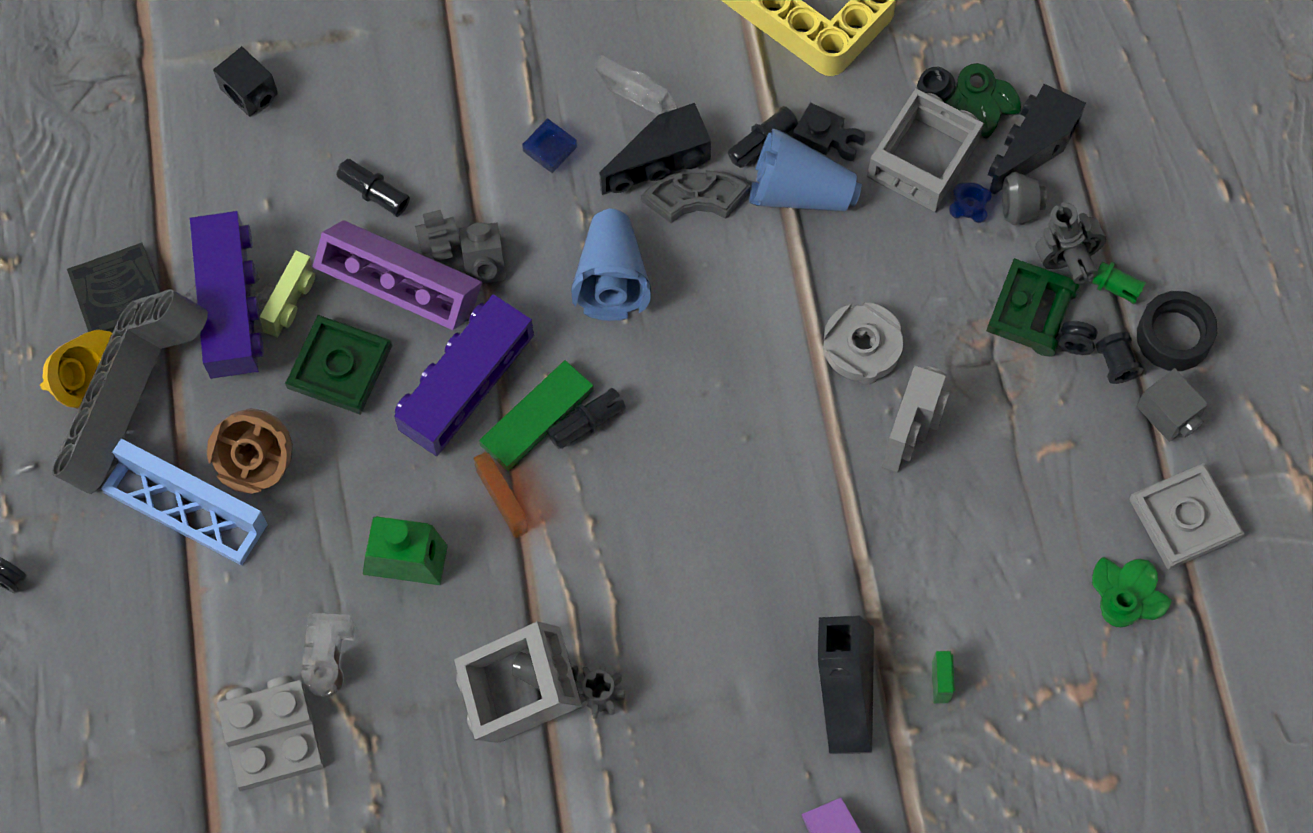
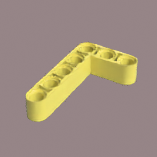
M721 0L825 76H835L843 72L891 22L896 5V0H850L831 20H828L802 0ZM874 1H882V2H884V3L880 4V3H876V2H874ZM767 8H777L779 10L772 11ZM851 25H857V26H859V27H861V28H858V29H857V28H852V27H850V26H851ZM796 29H806L808 31L799 32ZM826 50H834L838 53L832 54L826 52Z

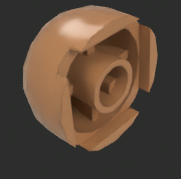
M249 408L230 414L214 428L208 439L207 458L209 464L213 463L214 469L219 473L217 478L224 485L238 492L253 494L273 486L283 477L292 459L293 443L288 429L279 418L265 410Z

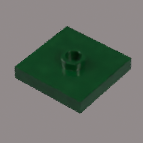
M317 315L285 385L287 389L361 415L392 348V342L378 335Z

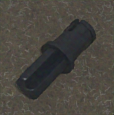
M782 106L779 111L761 125H753L751 127L752 132L729 149L728 155L731 162L739 168L745 167L760 155L768 133H772V129L780 130L785 134L792 128L794 129L798 124L794 113L786 106Z
M346 159L338 166L339 169L336 173L338 179L362 193V199L365 201L372 200L396 217L400 216L407 208L410 201L409 195L402 193L384 181L382 174H373L351 159Z
M610 388L587 405H577V411L549 428L548 435L552 443L558 449H563L589 431L591 433L597 432V426L626 409L623 399L607 407L608 403L620 396L614 388Z

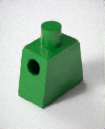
M378 516L373 517L364 559L363 575L441 585L448 546L436 529L428 523Z

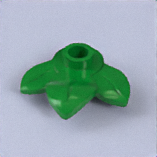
M1102 557L1095 565L1092 574V585L1102 596L1100 601L1102 616L1110 625L1122 628L1134 624L1139 618L1156 620L1164 616L1171 605L1172 600L1167 595L1155 590L1158 582V573L1150 561L1135 559L1126 563L1121 568L1111 560Z

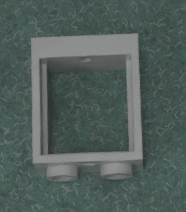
M915 88L870 158L867 177L936 212L979 143L984 123L979 121L972 113L965 110L959 111L944 103L937 95L924 93ZM915 119L962 142V145L940 179L893 155Z
M535 622L454 659L458 673L456 678L457 684L463 693L468 712L467 723L475 740L499 743L582 707L560 626ZM529 648L542 699L497 718L484 667Z

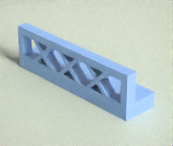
M121 438L112 451L118 460V464L101 488L103 493L242 566L268 525L262 512ZM130 470L141 476L144 489L125 493L117 489V486L127 471ZM148 480L151 481V482H153V483L156 484V485H155V486H152V487H149V482H148ZM166 491L174 493L178 507L162 512L154 508L152 495ZM146 497L147 504L138 499ZM183 499H185V500H187V501H189V502H191V503L184 505ZM201 509L210 512L213 525L197 530L189 526L186 513ZM179 515H180L182 522H180V521H178V520H176V519H174V518H172V517H176V516H179ZM217 516L225 520V522L218 523ZM239 527L248 532V535L238 551H235L223 544L221 531ZM215 533L217 541L207 535Z

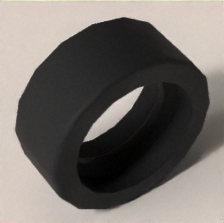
M1169 291L1157 295L1147 304L1136 328L1137 343L1142 354L1153 365L1167 371H1172L1174 368L1177 371H1184L1196 367L1207 357L1218 334L1217 319L1211 307L1200 297L1186 291ZM1167 312L1179 313L1189 317L1199 329L1200 339L1198 343L1188 350H1175L1164 345L1156 337L1153 330L1156 318Z

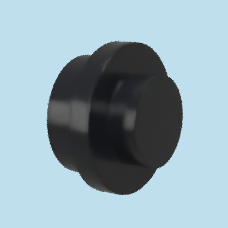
M941 67L926 69L921 74L917 83L918 90L924 93L935 94L943 102L947 101L954 94L956 88L953 75Z

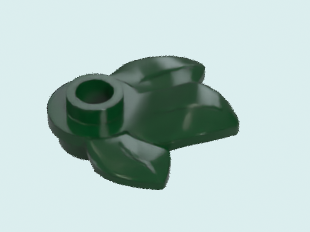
M979 63L970 64L962 69L957 79V87L954 94L944 102L959 111L965 110L972 113L979 121L983 122L981 136L985 139L989 138L994 132L1001 113L1016 115L1021 111L1020 98L1015 88L1006 81L995 79L992 70ZM973 76L981 77L984 83L983 86L979 88L972 86L970 78Z

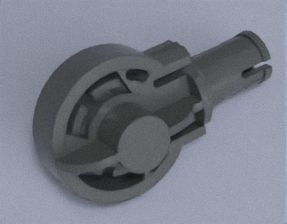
M1063 202L1061 203L1063 210L1060 211L1058 205L1052 209L1051 220L1048 223L1049 227L1044 229V235L1038 240L1035 248L1045 268L1061 269L1068 266L1074 283L1081 284L1085 283L1080 267L1084 268L1089 280L1098 275V270L1090 256L1094 255L1104 246L1106 236L1096 218L1080 213V222L1078 223L1077 209L1074 205Z

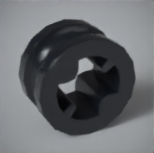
M1067 321L1063 323L1061 328L1063 336L1059 338V347L1068 353L1076 355L1093 353L1095 348L1093 340L1097 337V329L1081 321Z
M0 557V587L9 592L16 593L18 590L17 582L24 580L27 574Z

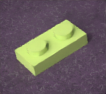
M297 250L293 254L260 315L263 332L278 338L283 327L289 328L294 321L297 313V306L295 305L301 294L306 295L310 291L315 280L310 256Z

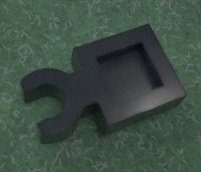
M810 102L793 131L792 138L824 155H827L830 148L833 147L837 149L843 159L854 161L857 150L849 147L847 143L855 142L863 146L866 135L856 128L843 129L845 118Z

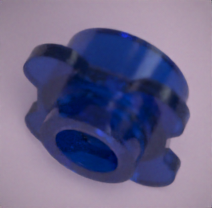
M976 183L957 184L953 190L955 201L949 208L951 216L957 219L961 217L971 218L976 223L984 222L988 216L985 209L987 202L991 200V192ZM967 201H973L974 205H968Z

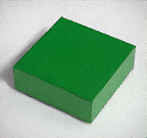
M936 651L932 660L933 703H949L955 692L954 663L951 651Z

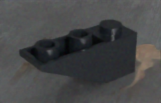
M1043 84L1037 97L1030 94L1021 112V115L1025 117L1021 126L1016 124L1012 126L1004 143L1009 148L1004 156L996 155L989 169L988 176L993 177L989 192L996 194L1001 191L1004 179L1012 172L1026 175L1064 152L1081 120L1086 102L1047 84Z
M692 103L658 114L599 172L601 194L605 195L611 192L622 193L629 190L635 184L647 180L658 181L668 176L669 173L684 168L695 169L706 161L711 160V139L696 104Z
M860 615L819 617L818 665L829 753H872L874 627Z

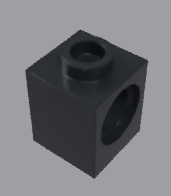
M242 46L213 69L220 90L249 117L258 110L268 107L278 94L272 74Z

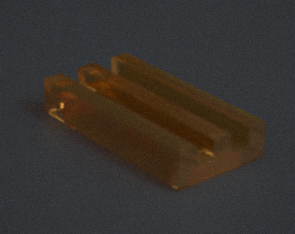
M485 451L474 457L476 472L515 539L527 533V529H529L527 517L490 454Z

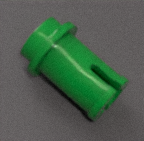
M1102 261L1098 268V275L1092 279L1091 283L1098 286L1097 290L1101 291L1103 288L1134 305L1146 282L1115 268V263L1112 261L1110 264Z

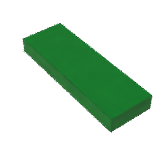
M564 360L479 440L480 446L507 471L511 470L548 435L550 427L566 418L577 405L594 391V385Z

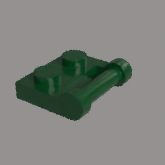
M1014 258L986 332L1030 347L1040 355L1054 356L1058 347L1056 338L1069 303L1072 299L1076 298L1080 285L1075 284L1073 279ZM1046 288L1054 291L1056 295L1043 330L1038 332L1030 329Z

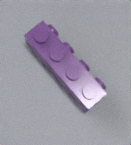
M344 220L322 232L313 263V268L451 330L456 329L470 318L482 285V281Z

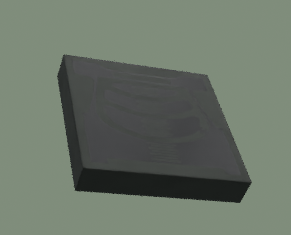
M143 243L67 269L88 332L104 330L113 333L119 317L129 303L160 293Z

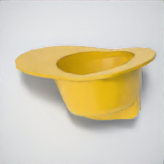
M104 330L90 331L58 347L45 361L42 374L43 382L40 384L41 389L49 391L57 401L66 407L79 408L112 333Z

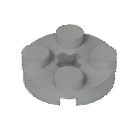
M864 303L863 306L851 307V304L838 309L826 324L823 355L828 360L830 366L840 375L859 381L862 384L874 383L878 378L889 374L901 358L903 336L900 331L899 321L889 310L878 304ZM865 335L871 337L870 345L872 347L869 349L856 347V341L853 339L855 336L863 338Z

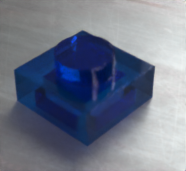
M547 118L522 144L524 153L553 173L577 148V140Z

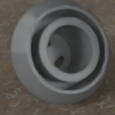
M1012 172L1004 179L1002 208L1006 221L1012 225H1019L1038 217L1039 210H1045L1047 200L1045 186H1039L1037 179L1018 172Z

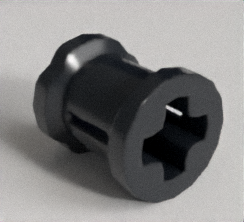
M1129 332L1114 333L1096 343L1098 353L1104 355L1109 368L1107 378L1111 384L1127 382L1138 377L1144 371L1142 364L1136 362L1130 347L1132 338Z

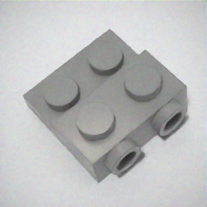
M914 365L888 441L882 468L898 473L902 459L910 462L917 439L925 442L929 429L938 430L950 393L942 390L946 379V374L942 370L935 367L927 366L921 368Z
M291 676L277 677L267 682L268 689L251 693V689L248 687L237 688L225 694L226 700L217 702L225 743L229 747L237 788L240 791L324 768L306 689L301 680L293 681Z

